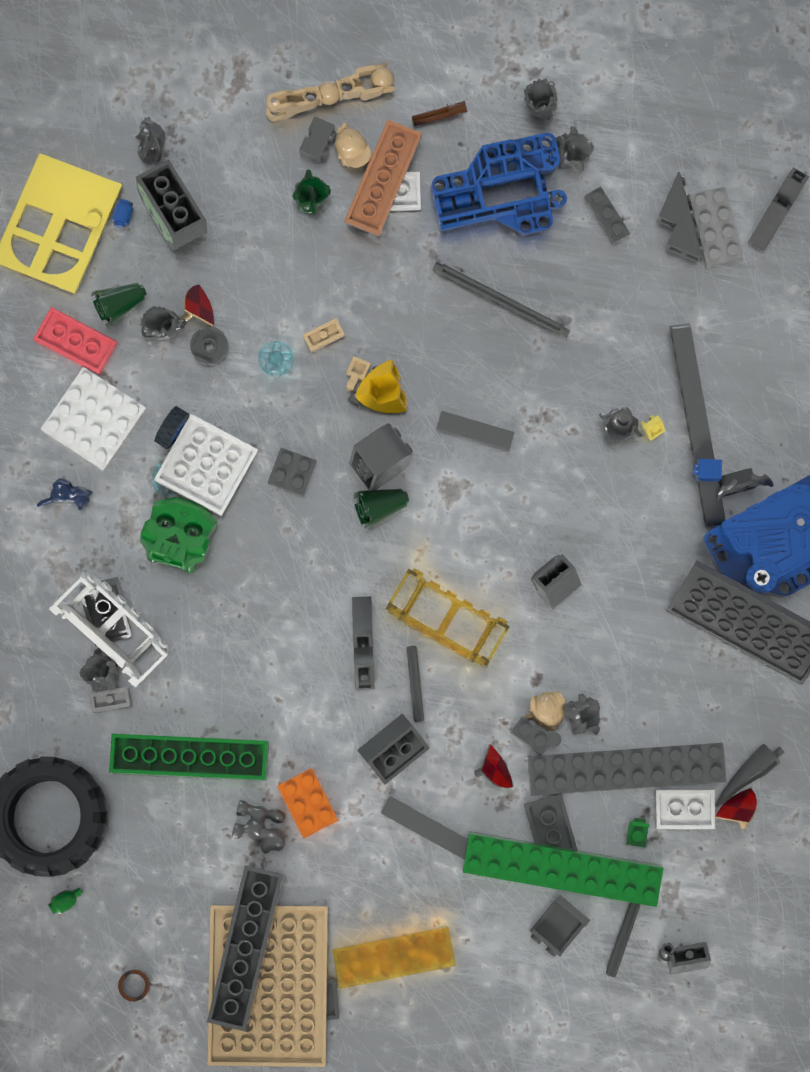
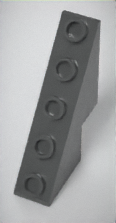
M794 167L792 168L748 243L765 251L808 180V175Z
M678 172L657 222L674 228L665 249L699 262L700 258L704 257L703 247L698 244L699 232L697 228H694V212L689 209L690 197L688 192L685 193L684 190L686 185L685 177Z
M371 596L352 597L355 690L375 689Z

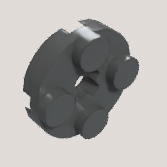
M206 327L196 331L190 342L192 355L199 363L204 365H217L228 353V340L224 333L215 327ZM213 342L214 349L207 351L204 346L205 343Z

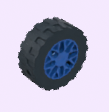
M175 406L164 419L154 442L165 449H169L175 443L187 422L189 413Z

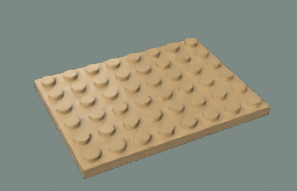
M210 905L208 1015L235 906ZM278 906L249 1029L244 1032L208 1023L207 1066L326 1067L328 906Z

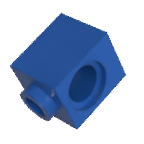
M698 459L697 464L693 465V475H696V481L719 482L722 479V460Z

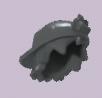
M546 78L534 80L533 84L530 83L526 86L524 90L526 97L524 100L534 116L539 117L542 121L545 119L550 121L553 117L552 113L557 108L555 83Z
M145 117L139 126L141 129L140 133L135 137L141 141L137 152L143 160L151 155L154 162H159L161 160V148L165 144V132L159 124L151 121L150 117Z
M153 306L143 314L142 323L140 324L142 326V336L145 339L168 341L184 330L187 322L184 318L179 319L175 312L165 307L158 306L157 308Z

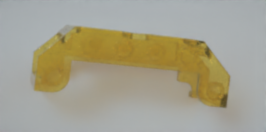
M408 568L385 611L397 617L402 623L468 661L487 668L510 628L507 625L508 621L499 616L497 619L490 618L488 612L472 608L474 605L465 599L463 602L458 600L455 593L449 590L444 592L439 589L440 585L432 580L430 582L425 581V578L422 577L424 574L415 568L412 571ZM408 576L417 581L418 585L405 608L400 610L397 606L393 605V602ZM424 588H428L452 603L437 631L409 616L412 607ZM460 608L487 623V627L473 651L444 636ZM498 627L504 630L489 657L486 658L479 655L492 629Z

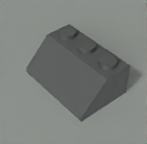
M401 714L357 751L385 785L425 753L429 746L409 720Z

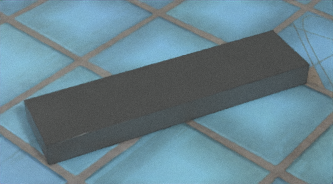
M441 411L436 430L507 451L510 450L515 433L445 411Z

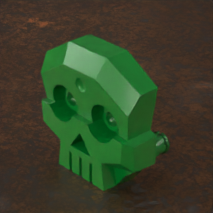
M173 497L155 501L151 517L145 521L141 531L140 542L146 550L149 561L152 559V562L158 561L181 568L185 572L189 569L188 573H192L195 570V564L204 562L209 550V540L217 528L218 521L205 507L184 498Z

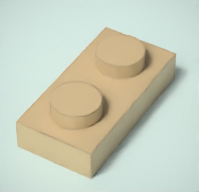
M337 318L303 334V338L311 353L345 336Z

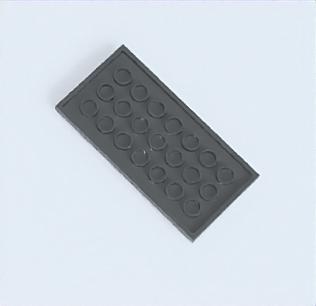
M696 560L666 611L803 685L810 675V621Z

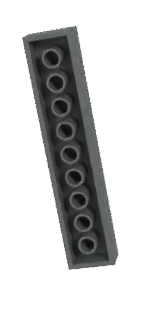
M723 743L527 757L530 796L727 782Z

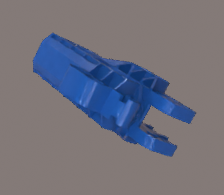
M542 133L515 140L509 139L482 145L467 170L435 177L430 186V192L439 231L443 232L492 220L503 223L521 235H530L548 230L553 223L551 210L559 209L567 202V195L564 191H547L544 174L553 172L560 163L555 136L551 133ZM542 141H547L550 147H545ZM523 145H529L531 151H526ZM507 165H515L516 171L508 172ZM498 167L500 174L491 176L490 169ZM532 177L536 197L485 208L481 188ZM459 179L462 185L456 186L453 180ZM435 184H442L444 186V189H436ZM469 192H472L474 206H472ZM556 195L563 199L560 201V204L557 201L550 203V200L554 199ZM451 196H454L456 210H453ZM539 218H547L549 222L548 226H541L539 224ZM527 221L530 224V229L527 231L521 229V222Z

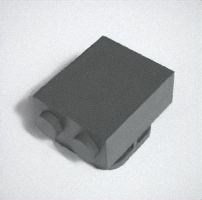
M563 554L553 557L531 577L534 588L538 590L540 596L552 609L582 585L575 567Z

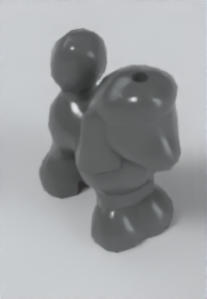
M239 800L236 815L245 816L249 814L251 818L246 825L235 823L231 838L239 839L246 835L252 840L259 841L261 843V850L265 854L272 850L282 851L285 846L283 833L276 828L266 829L264 821L266 818H269L275 823H283L286 818L284 812L279 809L267 810L265 807L253 806L244 800Z

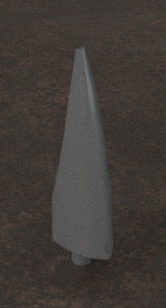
M762 744L732 777L715 806L719 807L738 791L767 775L780 763L778 758L785 753L784 750L778 747L772 752L765 744Z

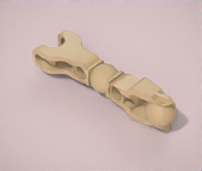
M381 63L376 66L370 65L357 68L355 74L344 77L340 81L336 80L335 83L325 81L319 87L316 85L315 87H306L294 91L282 90L275 92L267 97L266 116L270 121L277 122L288 119L297 113L314 109L317 105L322 106V103L332 105L338 100L342 101V99L359 97L364 101L381 96L383 93L393 92L396 89L392 86L394 75L390 69L386 68L388 63ZM371 75V83L374 88L365 90L360 78ZM349 86L351 90L344 91L342 87ZM312 95L315 97V100L310 101L306 97ZM270 112H273V113L280 112V113H279L278 115L274 116V115H272Z

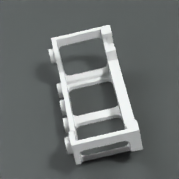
M82 572L79 578L58 599H55L50 604L49 610L55 615L60 613L63 619L67 618L115 661L122 668L124 674L126 673L131 677L128 681L136 687L168 655V646L154 630L155 627L148 620L144 621L135 608H130L125 604L126 600L121 595L113 593L108 583L105 581L102 583L98 578L89 573ZM80 582L86 585L71 602L65 603L62 601ZM95 588L118 608L99 628L95 627L75 609V605L90 590ZM124 614L148 635L129 655L122 652L105 636V633ZM152 644L162 655L141 675L135 667L134 661Z

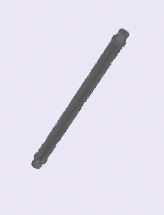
M436 262L433 267L440 275L471 289L557 335L567 338L571 331L565 328L564 325L445 264L442 265Z

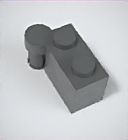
M524 717L520 718L510 732L512 736L539 755H543L549 746L557 747L561 743V735L559 733L550 732L547 735Z
M707 942L676 947L675 951L671 943H667V945L664 943L658 952L659 961L668 965L670 975L706 969L711 962Z

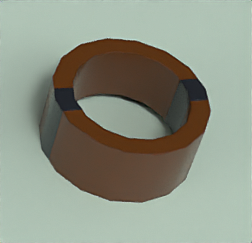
M133 969L127 971L119 979V993L128 1001L142 1000L150 991V979L141 970ZM130 974H138L145 981V990L138 997H131L124 991V980Z

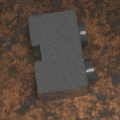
M314 116L308 129L310 136L309 138L305 136L299 152L301 156L321 163L322 159L327 158L330 150L328 146L330 142H334L337 132H335L334 124Z

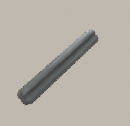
M408 646L407 658L414 722H423L424 712L417 647Z
M631 902L629 904L606 970V975L616 977L640 909V904Z

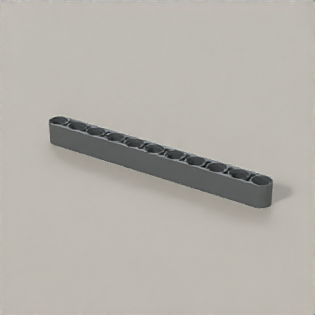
M690 323L670 325V335L693 463L697 464L698 459L715 458ZM697 481L705 526L721 525L725 521L722 498L720 501H716V495L720 489L719 482Z

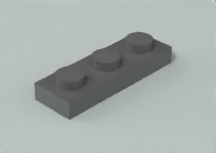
M601 186L584 196L613 244L630 235L629 230Z

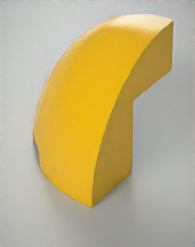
M392 359L374 368L360 383L355 397L366 407L383 413L407 411L406 394L400 384L401 376Z

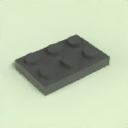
M562 794L524 804L535 843L578 850Z

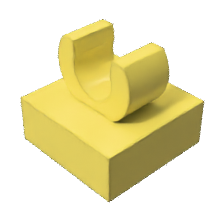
M650 415V421L647 423L641 421L645 435L650 441L666 431L662 419L658 415L656 417Z

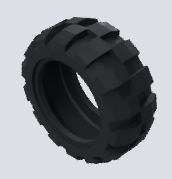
M41 756L40 758L27 759L16 764L15 768L8 773L5 772L0 778V858L7 861L11 865L10 867L22 873L39 877L64 875L80 868L89 861V858L95 851H98L104 839L105 827L108 826L106 798L101 786L96 783L88 771L69 760ZM56 781L65 785L75 795L80 807V824L75 836L67 845L53 852L41 853L28 847L19 837L14 822L15 809L21 796L30 787L41 782Z

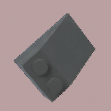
M118 577L101 581L102 583L104 581L108 583L113 593L119 594L124 598ZM86 585L80 586L79 593L86 587ZM96 588L90 590L81 599L87 620L97 628L118 609ZM124 614L105 633V636L111 642L132 637L129 618Z

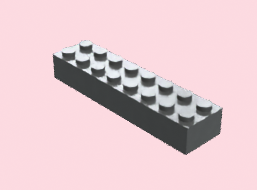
M245 865L209 1010L208 1023L244 1032L248 1031L285 874Z

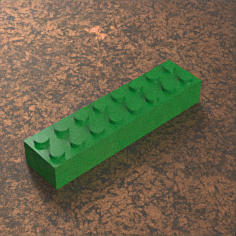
M111 733L109 773L267 781L269 742L262 740Z

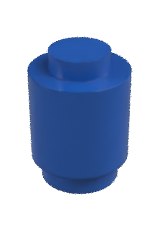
M119 199L118 203L115 204L111 222L114 223L115 227L124 229L125 226H129L134 210L132 202Z

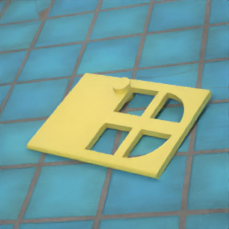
M39 153L0 241V265L76 294L123 185ZM27 205L53 214L43 237L18 228ZM66 220L92 230L83 252L57 243ZM14 235L39 244L30 268L22 264L13 252L12 241ZM53 250L79 260L71 270L65 273H43Z

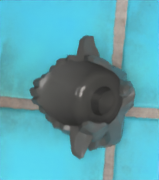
M571 126L569 134L565 132L563 135L555 138L559 148V165L561 168L569 169L576 167L578 173H581L584 170V163L589 160L590 155L594 151V146L584 134H578L576 127Z
M622 407V409L615 408L608 414H599L600 418L605 420V431L608 437L607 440L610 443H620L629 440L632 436L642 437L643 434L638 430V419L632 415L628 407Z
M97 648L94 650L93 656H90L85 665L80 669L81 672L79 674L87 684L91 685L94 692H98L99 687L104 691H112L117 686L116 676L118 669L116 666L118 664L110 657L104 656L101 649Z
M578 694V701H570L563 708L564 714L569 717L570 724L575 727L572 732L574 735L591 730L597 735L600 731L599 723L601 720L598 700L591 697L587 698L584 694Z

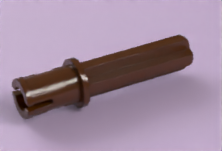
M465 100L412 115L413 125L417 126L446 117L452 118L451 116L461 113H467Z

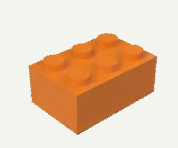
M312 768L277 786L303 839L339 821Z

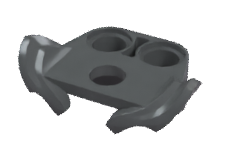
M752 468L723 475L719 481L720 489L717 492L716 501H720L724 496L748 491L760 485L773 487L774 484L766 474L763 476L753 474Z

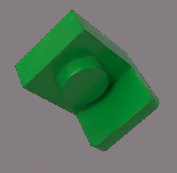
M634 818V821H629L625 845L646 847L650 824H647L645 819Z

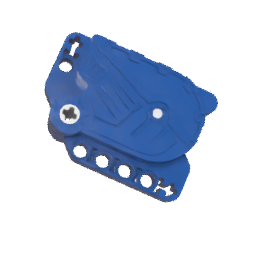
M810 475L781 491L775 492L760 503L750 506L744 512L725 520L721 525L708 531L703 536L702 545L718 572L762 596L767 594L778 598H787L810 585ZM709 537L716 539L714 544L712 542L708 543ZM718 546L721 547V548H718L715 552L712 551L715 547H716V548H717ZM717 553L725 554L726 561L720 562L717 559ZM797 575L805 577L804 584L797 582ZM781 584L788 586V593L780 591Z

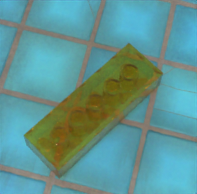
M448 926L332 949L339 989L456 966Z

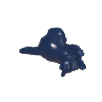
M60 478L53 483L50 498L41 500L37 503V507L54 502H74L78 506V510L81 511L90 502L89 496L92 494V491L81 486L73 487L71 481Z

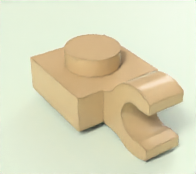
M353 356L346 375L350 376L346 390L354 392L358 380L363 381L366 377L371 363Z

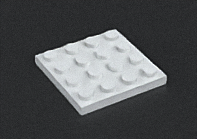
M83 367L41 427V431L102 471H105L147 408Z
M190 414L154 481L222 517L255 458L258 449Z

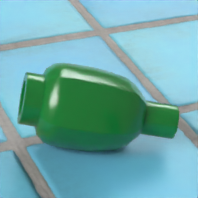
M80 888L74 891L64 890L53 896L48 906L53 914H62L72 908L76 903V898L83 893Z

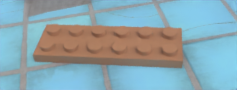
M387 120L344 223L380 236L422 138L421 132Z

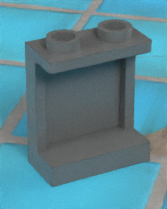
M558 895L529 930L532 933L530 937L538 944L543 942L547 946L545 950L553 957L556 955L561 957L566 948L591 920L564 897Z

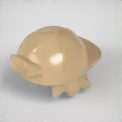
M343 123L341 127H338L335 148L342 165L353 168L366 165L372 157V152L364 137L359 131L349 129V124Z

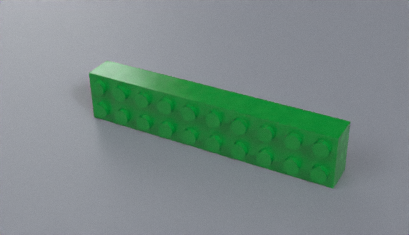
M469 831L462 869L463 873L654 907H657L664 870L662 865L472 831Z

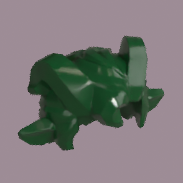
M307 169L305 177L295 184L292 198L296 201L300 212L315 215L316 207L321 205L328 195L331 194V189L319 177H313L311 170Z

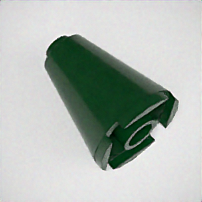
M132 283L96 290L91 293V296L95 295L96 300L93 301L100 319L107 321L104 325L109 327L143 302L147 293L143 285Z
M402 489L366 490L354 493V499L357 498L358 501L357 504H354L360 523L366 524L364 526L365 529L376 525L407 507V502H409L407 492Z

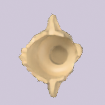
M560 691L542 692L540 696L531 697L530 712L524 717L527 720H535L537 725L548 729V731H555L564 719L563 708L566 705L564 704L566 700Z

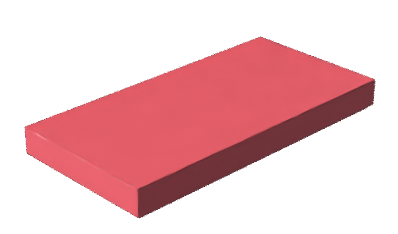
M53 307L48 311L33 338L35 342L98 375L102 373L118 344V341Z

